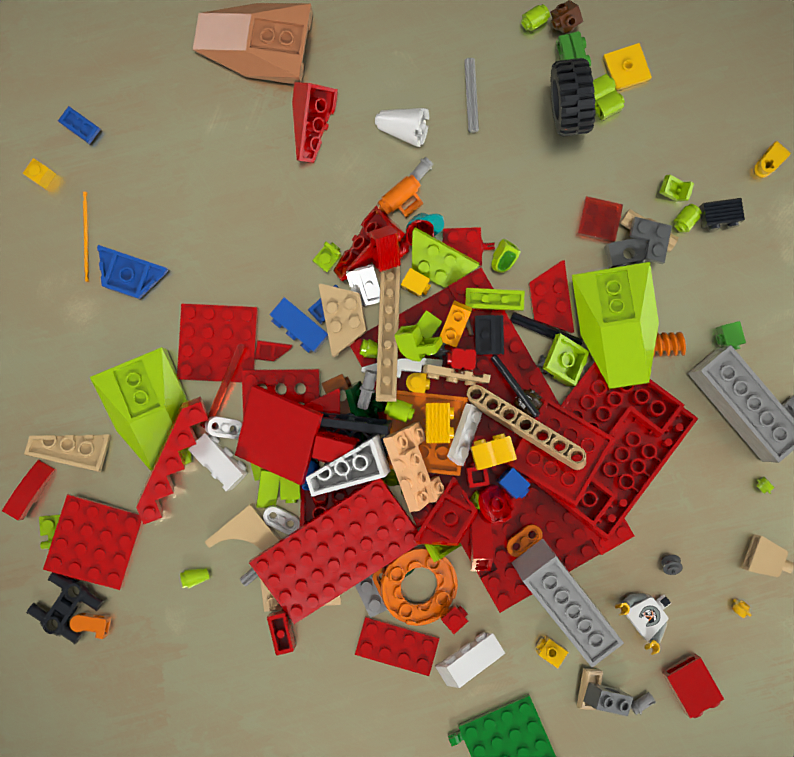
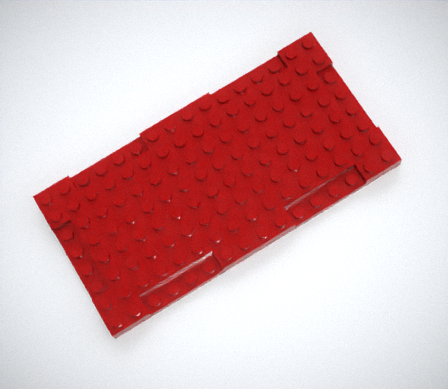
M482 267L400 313L399 329L402 326L416 325L427 310L442 321V324L432 338L440 337L453 302L457 301L465 305L466 288L494 289ZM472 309L469 321L474 335L469 336L465 326L457 347L446 344L444 346L445 350H448V353H451L454 348L463 349L464 351L466 349L475 350L474 316L503 315L504 354L495 355L500 358L522 389L529 390L531 388L542 397V405L546 398L560 406L505 310ZM379 325L368 330L350 345L361 367L377 363V358H365L359 352L363 339H370L378 343ZM398 348V359H407ZM446 353V356H442V357H443L442 367H445V368H449V367H450V366H446V357H447V354H448V353ZM434 355L424 356V358L428 359H439V357L435 358ZM476 355V365L472 371L473 375H491L489 383H476V385L485 388L514 406L513 401L517 394L491 361L493 355ZM401 371V377L397 378L398 391L411 392L406 386V380L413 372ZM439 376V379L430 378L429 390H425V393L468 398L467 391L471 386L464 385L465 381L458 380L457 383L448 382L446 377ZM475 394L472 398L479 399L481 394ZM493 403L488 408L495 409L498 405ZM482 413L475 436H483L492 441L494 440L493 436L504 433L505 437H511L515 451L523 437ZM509 413L504 418L510 420L514 417V414ZM523 424L521 429L528 430L530 424ZM469 450L464 466H461L460 476L428 473L430 479L434 476L440 477L444 490L451 479L455 477L470 499L475 491L481 492L490 485H498L499 488L504 489L496 480L508 466H506L507 464H499L487 468L490 485L469 488L466 468L470 467L469 463H474L472 452ZM521 475L531 484L528 487L529 492L522 499L520 497L515 499L510 495L513 502L512 517L503 524L491 523L493 542L491 571L476 572L499 613L532 595V592L524 584L512 564L518 557L510 555L506 548L508 540L527 525L539 527L542 531V539L545 540L570 572L596 556L603 555L633 538L635 535L625 518L610 539L604 541L537 484ZM469 527L460 543L471 561ZM534 531L528 533L529 538L535 536ZM514 543L513 549H519V543Z

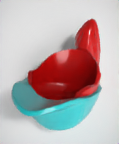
M426 213L415 215L408 222L405 236L399 242L402 254L408 253L409 247L412 246L413 230L415 227L434 237L444 228L443 216L440 214L428 215Z

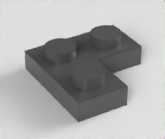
M634 217L629 237L647 241L644 260L659 264L665 263L672 226Z

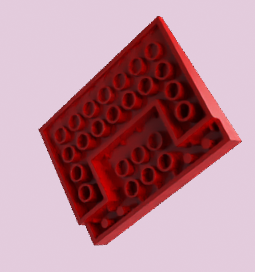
M594 362L560 406L612 436L615 440L576 507L540 485L538 486L600 538L607 541L699 418L684 408L685 404L651 379L649 383L609 389L598 366Z

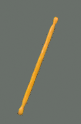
M83 192L85 282H89L87 192Z

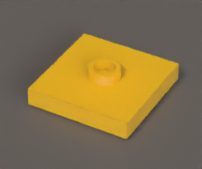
M640 43L603 55L609 76L615 81L616 91L649 81L652 78Z

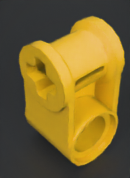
M775 141L755 164L754 173L760 178L767 177L790 156L791 152L778 141Z

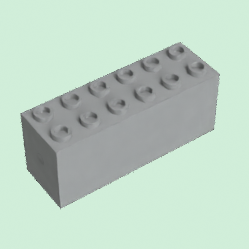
M731 345L716 349L688 373L762 462L779 463L794 450L793 417Z
M541 539L512 562L524 584L591 667H594L624 644L607 619L544 539Z

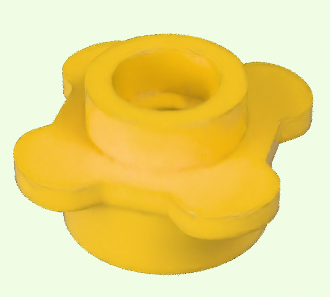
M736 599L733 600L735 604L732 606V609L742 618H745L747 615L752 616L749 610L750 606L743 600H740V602Z

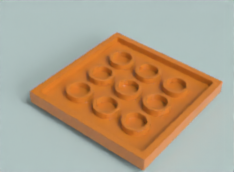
M397 390L396 399L413 404L412 408L415 409L412 420H408L407 423L390 418L387 415V420H392L390 434L414 422H420L426 439V403H450V407H454V419H450V427H454L455 436L468 398ZM450 439V443H426L425 440L418 445L428 473L460 476L461 466L455 464L447 457L453 439ZM389 457V467L394 469Z

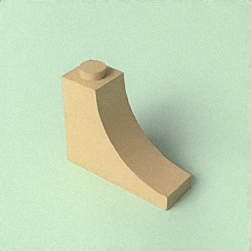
M252 503L207 539L205 543L210 548L224 540L240 539L248 541L262 551H265L280 541L281 538L271 526L264 522L262 514Z

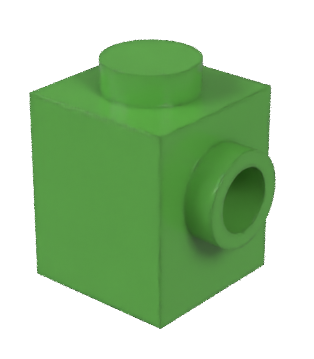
M740 321L716 327L718 334L716 335V340L721 348L731 345L737 350L741 349V344L746 343Z

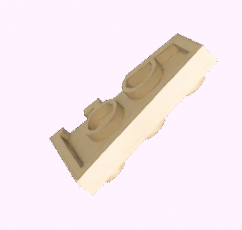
M423 365L422 373L428 374V378L439 379V376L446 377L448 382L457 383L458 380L465 381L464 385L468 386L476 385V383H489L491 376L486 374L473 375V372L458 370L457 372L455 369L434 365Z

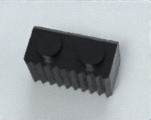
M742 198L702 203L699 206L702 212L700 215L702 228H708L709 231L720 229V226L727 225L728 228L738 227L739 223L745 220Z

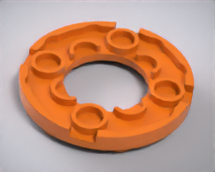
M426 547L412 548L389 563L381 580V596L387 610L396 619L414 626L430 624L440 619L449 610L448 608L453 599H455L458 588L457 575L451 562L445 556L434 562ZM423 567L429 569L434 573L437 581L434 595L430 600L421 604L409 603L401 593V583L405 575L414 568Z

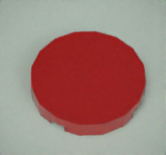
M490 485L480 492L479 508L489 522L503 524L512 517L513 502L505 489L499 488L498 485Z

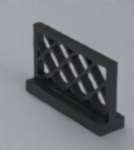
M318 411L323 413L320 427H324L327 431L333 433L341 429L345 431L348 437L356 438L354 436L356 432H363L367 439L362 443L376 434H382L386 437L390 434L392 428V420ZM383 443L382 445L384 447L385 455L389 464V454L387 452L385 443Z

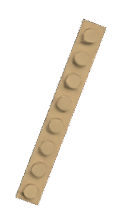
M401 265L381 272L376 401L396 402L398 346L394 335L399 330Z

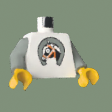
M644 593L628 595L621 603L615 605V609L621 608L619 616L626 615L640 635L647 642L650 640V643L646 644L644 648L648 650L652 647L651 655L659 653V644L669 619L663 610L671 602L664 594L657 600Z

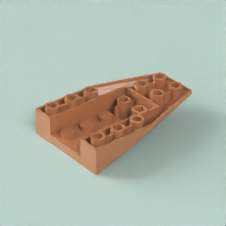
M254 3L201 12L198 14L193 51L245 77L289 84L302 82L307 32L310 31L313 15L311 3Z

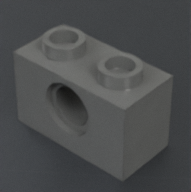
M633 238L608 243L604 247L608 268L645 263L647 261L644 260L647 241ZM624 250H628L631 253V259L624 257Z
M589 682L583 701L596 710L628 716L633 697L620 689Z

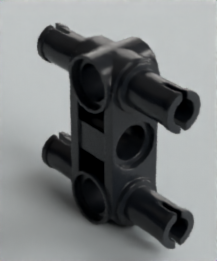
M52 572L48 577V581L61 588L62 592L48 612L36 605V603H32L26 613L40 621L46 633L59 637L63 636L75 645L83 635L80 632L73 631L69 626V621L77 608L83 602L97 612L104 601L90 593L89 588L83 581H77L74 578L68 579L64 575ZM73 586L79 589L78 595L73 593ZM52 619H54V620L57 621V623H58V627H57V628H55V627L52 626V624H51Z

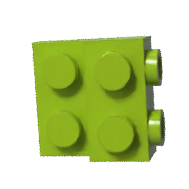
M561 333L556 334L542 369L554 375L553 378L565 386H576L580 381L583 367L587 363L589 351Z

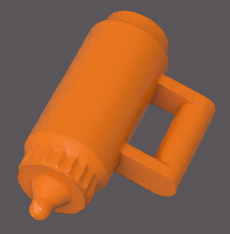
M412 174L409 177L403 178L381 197V200L377 203L378 209L388 215L398 208L403 216L407 218L424 204L416 194L419 191L418 188L421 187L419 181ZM413 196L416 200L404 210L401 205Z

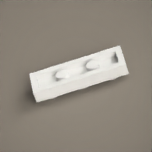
M473 404L465 405L447 455L450 460L460 466H464L478 423L481 420L482 412Z

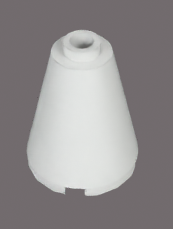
M426 108L381 110L375 117V125L383 132L414 146L421 147L420 144H424L428 132L426 119L429 120V111Z

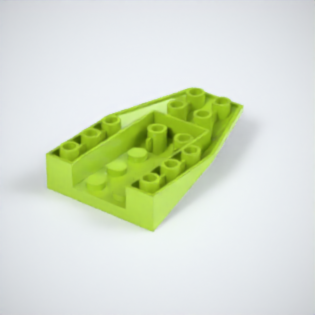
M650 262L572 275L581 337L609 389L649 383L659 325Z
M163 347L90 377L116 431L150 471L156 462L182 403L188 401L169 353ZM190 447L180 450L185 460V465L192 462V454L188 450Z

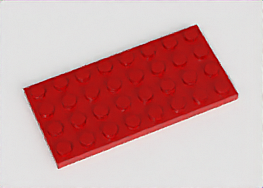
M379 478L370 481L251 559L249 564L287 613L291 621L296 624L419 545L413 541L418 533V529L383 479Z

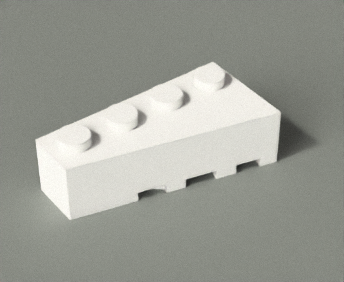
M379 434L307 476L306 481L311 496L383 478L390 473L391 470Z

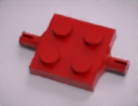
M481 227L443 229L442 242L479 262V266H482L483 250H495V247H487L495 246V242L483 243Z

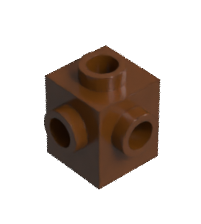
M570 0L559 4L554 10L550 11L552 26L564 34L572 31L576 26L584 22L579 5Z

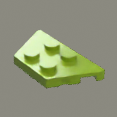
M414 228L412 237L413 270L446 288L478 268L479 262L418 228Z

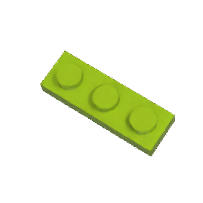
M466 288L465 305L472 307V309L523 311L525 291Z

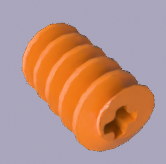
M666 332L657 333L654 356L655 351L658 352L659 357H662L663 351H665L666 356H670L671 351H673L674 356L678 355V351L684 356L686 353V342L681 332L676 334L669 332L668 335Z

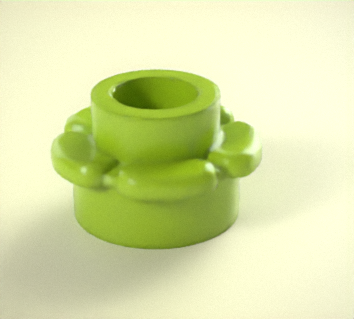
M762 477L760 480L757 479L759 483L756 486L764 494L766 492L771 494L775 487L765 477Z

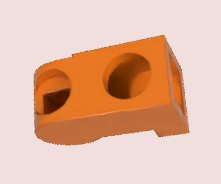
M79 613L71 618L70 627L75 632L83 630L96 632L95 638L104 639L108 636L111 617Z

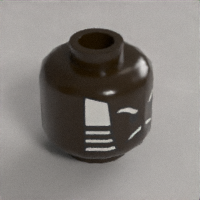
M531 388L529 390L523 389L539 410L542 406V397ZM517 396L513 401L514 406L530 417H533Z

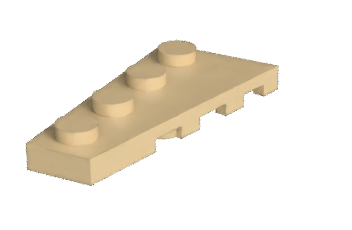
M111 435L29 436L24 455L101 473Z

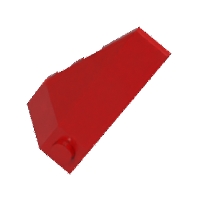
M377 205L362 221V229L358 236L354 235L352 238L353 244L351 248L343 253L333 270L342 282L347 279L346 271H353L373 262L370 231L392 225L395 230L399 231L401 239L405 236L403 230L388 215L378 209Z

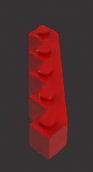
M201 396L182 403L137 500L136 508L143 525L162 518L163 509L159 499L174 493V485L170 474L185 469V460L180 450L196 445L197 438L192 425L208 420V413Z

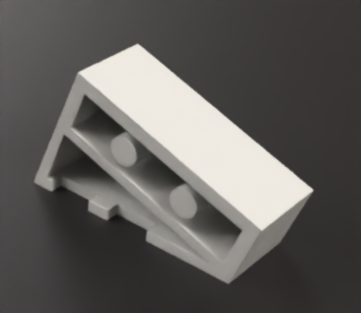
M204 433L196 441V445L191 446L188 450L212 473L211 475L214 479H218L224 485L222 488L225 491L232 490L248 474L246 471L247 467L240 460L237 462L232 457L234 454L226 446L223 448L219 444L220 440L218 437Z
M483 632L475 637V641L464 645L459 651L435 667L447 686L460 688L503 656L505 652L493 633Z

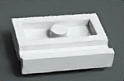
M373 264L357 268L353 271H346L351 291L360 294L362 306L380 302V286Z

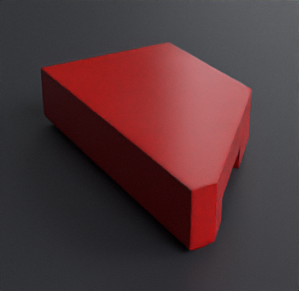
M257 340L255 360L275 362L291 350L293 345Z

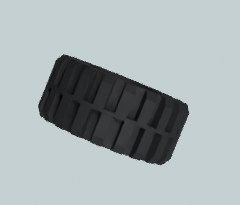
M584 58L556 61L551 69L550 87L552 112L557 133L561 136L587 134L593 130L595 123V90L590 64Z

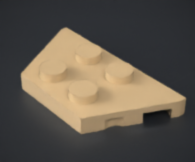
M318 284L331 353L333 357L339 355V352L347 346L349 347L358 337L367 332L361 296L357 292Z

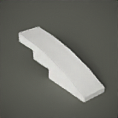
M408 358L398 359L397 378L401 377V371L421 373L423 365L442 367L443 360L423 358L420 362ZM377 363L362 367L361 372L366 373V370L377 372Z

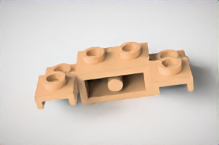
M414 422L383 438L410 512L420 511L428 503L436 502L444 492V486L439 476L429 478L418 445L426 439L420 422Z

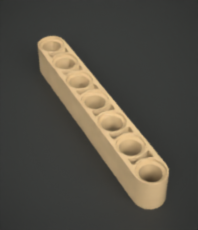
M473 385L468 389L467 396L470 404H473L482 413L572 469L580 470L585 467L586 453L584 449L485 388ZM475 394H481L479 399L472 398ZM493 403L498 405L495 409L488 408ZM509 413L514 414V417L510 420L504 418ZM523 424L531 425L528 430L521 429ZM546 434L548 438L546 440H539L538 436ZM558 444L565 446V449L562 451H557L554 448ZM574 455H580L582 456V460L579 462H575L572 460V457Z

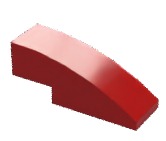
M37 460L14 490L2 512L18 521L24 520L31 506L37 502L55 468L41 460Z

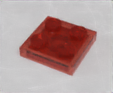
M586 196L577 235L615 242L623 204Z

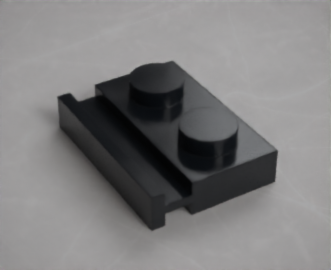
M503 315L474 316L476 355H503Z

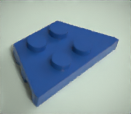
M100 245L97 246L100 257L99 268L102 274V287L140 299L169 270L163 266Z

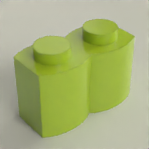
M607 73L593 80L595 112L602 121L624 108L625 101L623 96L615 90L616 84L614 79L609 77Z

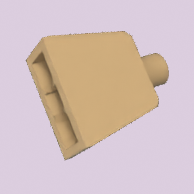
M755 534L742 569L780 577L782 571L792 573L794 562L786 560L788 556L787 550L767 538Z

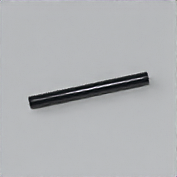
M493 355L491 361L534 418L540 415L538 409L497 355Z

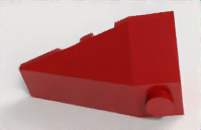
M294 82L292 106L296 160L314 163L322 143L321 137L324 130H327L329 117L336 108L338 89L312 83Z

